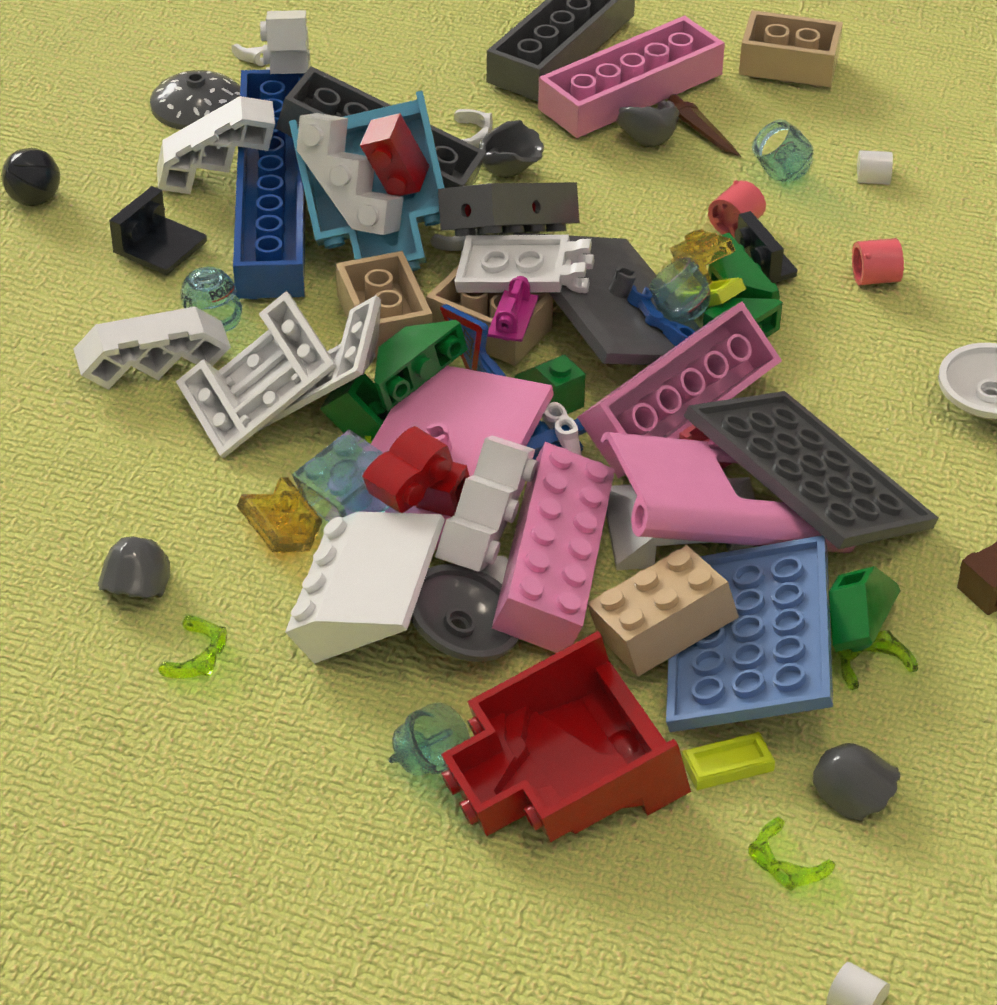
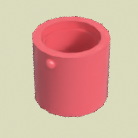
M735 180L727 190L710 204L708 209L710 222L720 234L730 233L735 237L739 214L751 211L759 219L766 210L765 198L760 189L748 181Z
M897 238L857 241L854 243L852 249V268L855 281L859 286L896 283L902 280L904 259L902 247Z

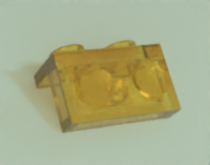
M703 229L695 230L685 235V241L669 248L673 256L670 262L677 277L707 287L712 284L706 265L735 252V248L731 238L710 233Z
M288 477L279 478L273 494H241L237 504V508L265 542L266 546L276 553L310 551L322 524L321 517Z

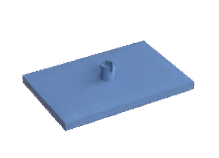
M821 535L700 556L728 581L739 618L668 659L666 723L669 732L833 707L828 551L825 537Z

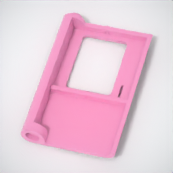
M605 432L602 435L601 443L612 446L637 495L632 510L631 523L633 533L638 537L763 546L822 535L784 502L739 497L718 463L738 462L711 439L707 442ZM826 539L828 552L850 553L855 548L853 546L838 549Z

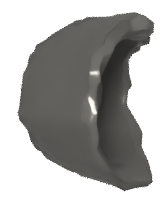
M663 100L658 103L657 108L648 106L643 108L621 107L616 120L617 124L637 143L644 147H656L666 142L673 135L677 128L679 111L673 102Z
M521 120L508 121L487 133L481 140L479 149L486 152L482 165L487 171L500 178L513 177L542 159L544 145L540 141L539 134L525 126Z
M134 536L123 537L110 548L104 560L97 583L99 590H107L118 595L128 594L129 597L149 598L155 595L162 597L170 578V561L157 542H154L152 539Z
M854 743L841 744L825 751L813 772V784L820 798L840 815L858 821H863L871 813L883 810L888 800L895 795L897 781L900 780L898 767L889 764L868 748Z

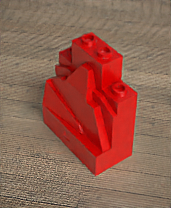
M599 631L467 701L473 716L467 722L474 736L441 754L447 768L441 775L452 795L461 794L464 800L459 805L470 825L478 822L486 837L526 816L534 831L542 828L549 841L552 842L569 832L577 834L620 809L641 806L648 816L691 792L678 743L675 739L666 742L609 661L603 638Z

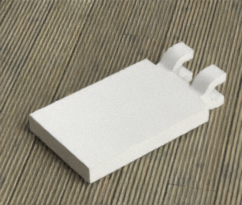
M466 235L455 278L456 292L503 293L504 290L509 291V283L513 278L524 276L530 284V292H561L562 285H565L574 292L588 293L589 278L581 277H585L587 269H593L594 255L589 254L592 246L591 239L570 241L569 235Z

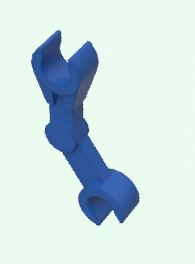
M635 285L632 286L627 297L628 302L640 308L645 316V322L661 329L674 346H677L695 333L692 328L669 321L663 317V314L655 308L651 301L654 295L651 289L645 286L641 294L637 291Z

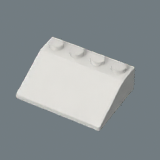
M355 512L342 518L336 517L332 519L323 530L324 535L318 550L313 555L312 565L302 583L303 588L296 605L291 611L292 616L285 633L315 664L406 631L445 522L441 514Z

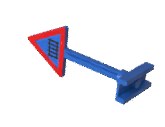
M448 304L440 306L445 321L457 320L461 324L468 348L466 352L460 355L465 368L506 376L486 352L488 325ZM575 419L574 421L578 426V435L586 433L587 431L579 419ZM539 421L527 444V447L535 449L534 460H536L545 442L562 447L556 436L555 428L550 429L544 421ZM568 425L561 427L564 431L571 430ZM580 442L581 451H583L584 446Z

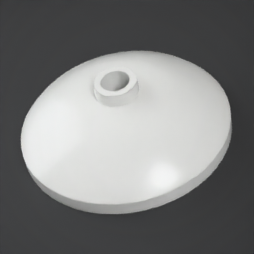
M974 343L955 349L944 358L940 365L938 382L943 394L961 410L977 417L997 420V343Z

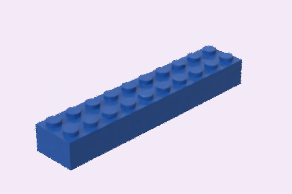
M241 70L240 96L273 101L275 126L268 151L238 146L233 253L236 299L278 298L286 291L292 298L305 297L306 196L293 138L276 129L285 97L305 73L270 74V70Z

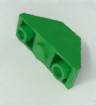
M730 233L723 234L709 261L707 282L739 277L742 278L746 289L733 298L780 300L777 285L771 282L762 272L760 265L750 258L743 245L739 244Z
M450 320L405 326L378 347L374 383L383 409L386 411L392 409L468 350L460 322Z
M875 566L838 575L829 590L832 642L835 652L850 649L852 652H858L870 647L901 591L899 585Z

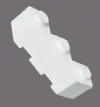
M306 10L267 11L266 21H260L261 41H267V45H263L264 64H270V67H266V70H270V74L306 73L310 68Z
M240 96L164 139L157 163L158 189L191 194L196 169L201 168L229 173L236 146L268 151L275 126L273 101Z
M320 113L301 115L299 118L296 150L351 229L380 235L400 231L403 197L372 192L374 169L367 157L345 152L348 118Z
M189 307L96 324L73 350L81 376L109 390L131 366L159 381L180 357L196 365L204 359L213 366L231 346L222 321L197 307Z
M493 435L484 439L474 475L465 479L455 515L445 522L435 555L436 558L477 572L485 569L488 564H494L500 549L499 540L507 522L512 523L519 507L518 498L525 482H531L534 477L538 463L537 460L533 459L535 449Z

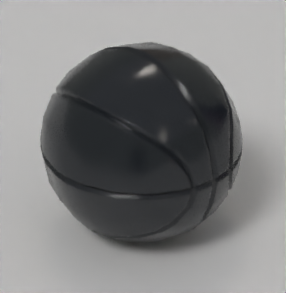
M32 147L19 149L11 154L3 165L1 173L2 185L14 201L25 206L40 205L50 200L57 192L60 184V170L53 157L47 152Z

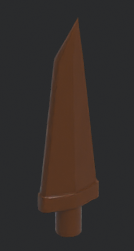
M672 94L667 101L673 102L677 107L679 119L720 150L741 157L734 146L703 115L694 103L685 102L676 94Z

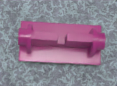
M517 276L513 278L509 283V291L504 290L489 327L487 337L506 341H523L539 299V295L530 294V284L526 277Z

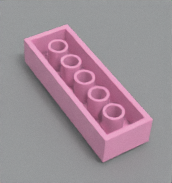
M684 15L540 76L538 109L576 138L585 136L617 121L616 119L621 107H649L668 99L672 94L677 95L722 75L725 43Z
M742 301L714 318L577 418L610 467L615 469L614 473L619 479L626 475L612 446L601 443L600 440L605 432L678 439L680 438V432L693 425L684 417L689 405L732 399L782 360Z
M545 442L536 458L538 463L534 477L531 482L526 484L492 629L558 653L573 645L584 624L615 469L601 462L568 451L565 448Z

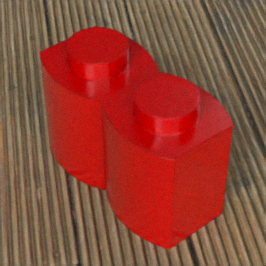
M413 426L404 431L395 440L389 451L379 455L367 467L362 478L369 494L399 513H404L421 502L427 488L447 477L453 465V460L446 444L418 427Z

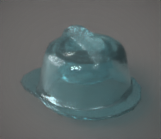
M433 703L410 713L406 721L394 731L392 737L394 754L388 760L390 763L399 762L408 773L415 776L430 773L433 775L441 774L447 770L441 754L470 738L466 724L459 713L443 703Z

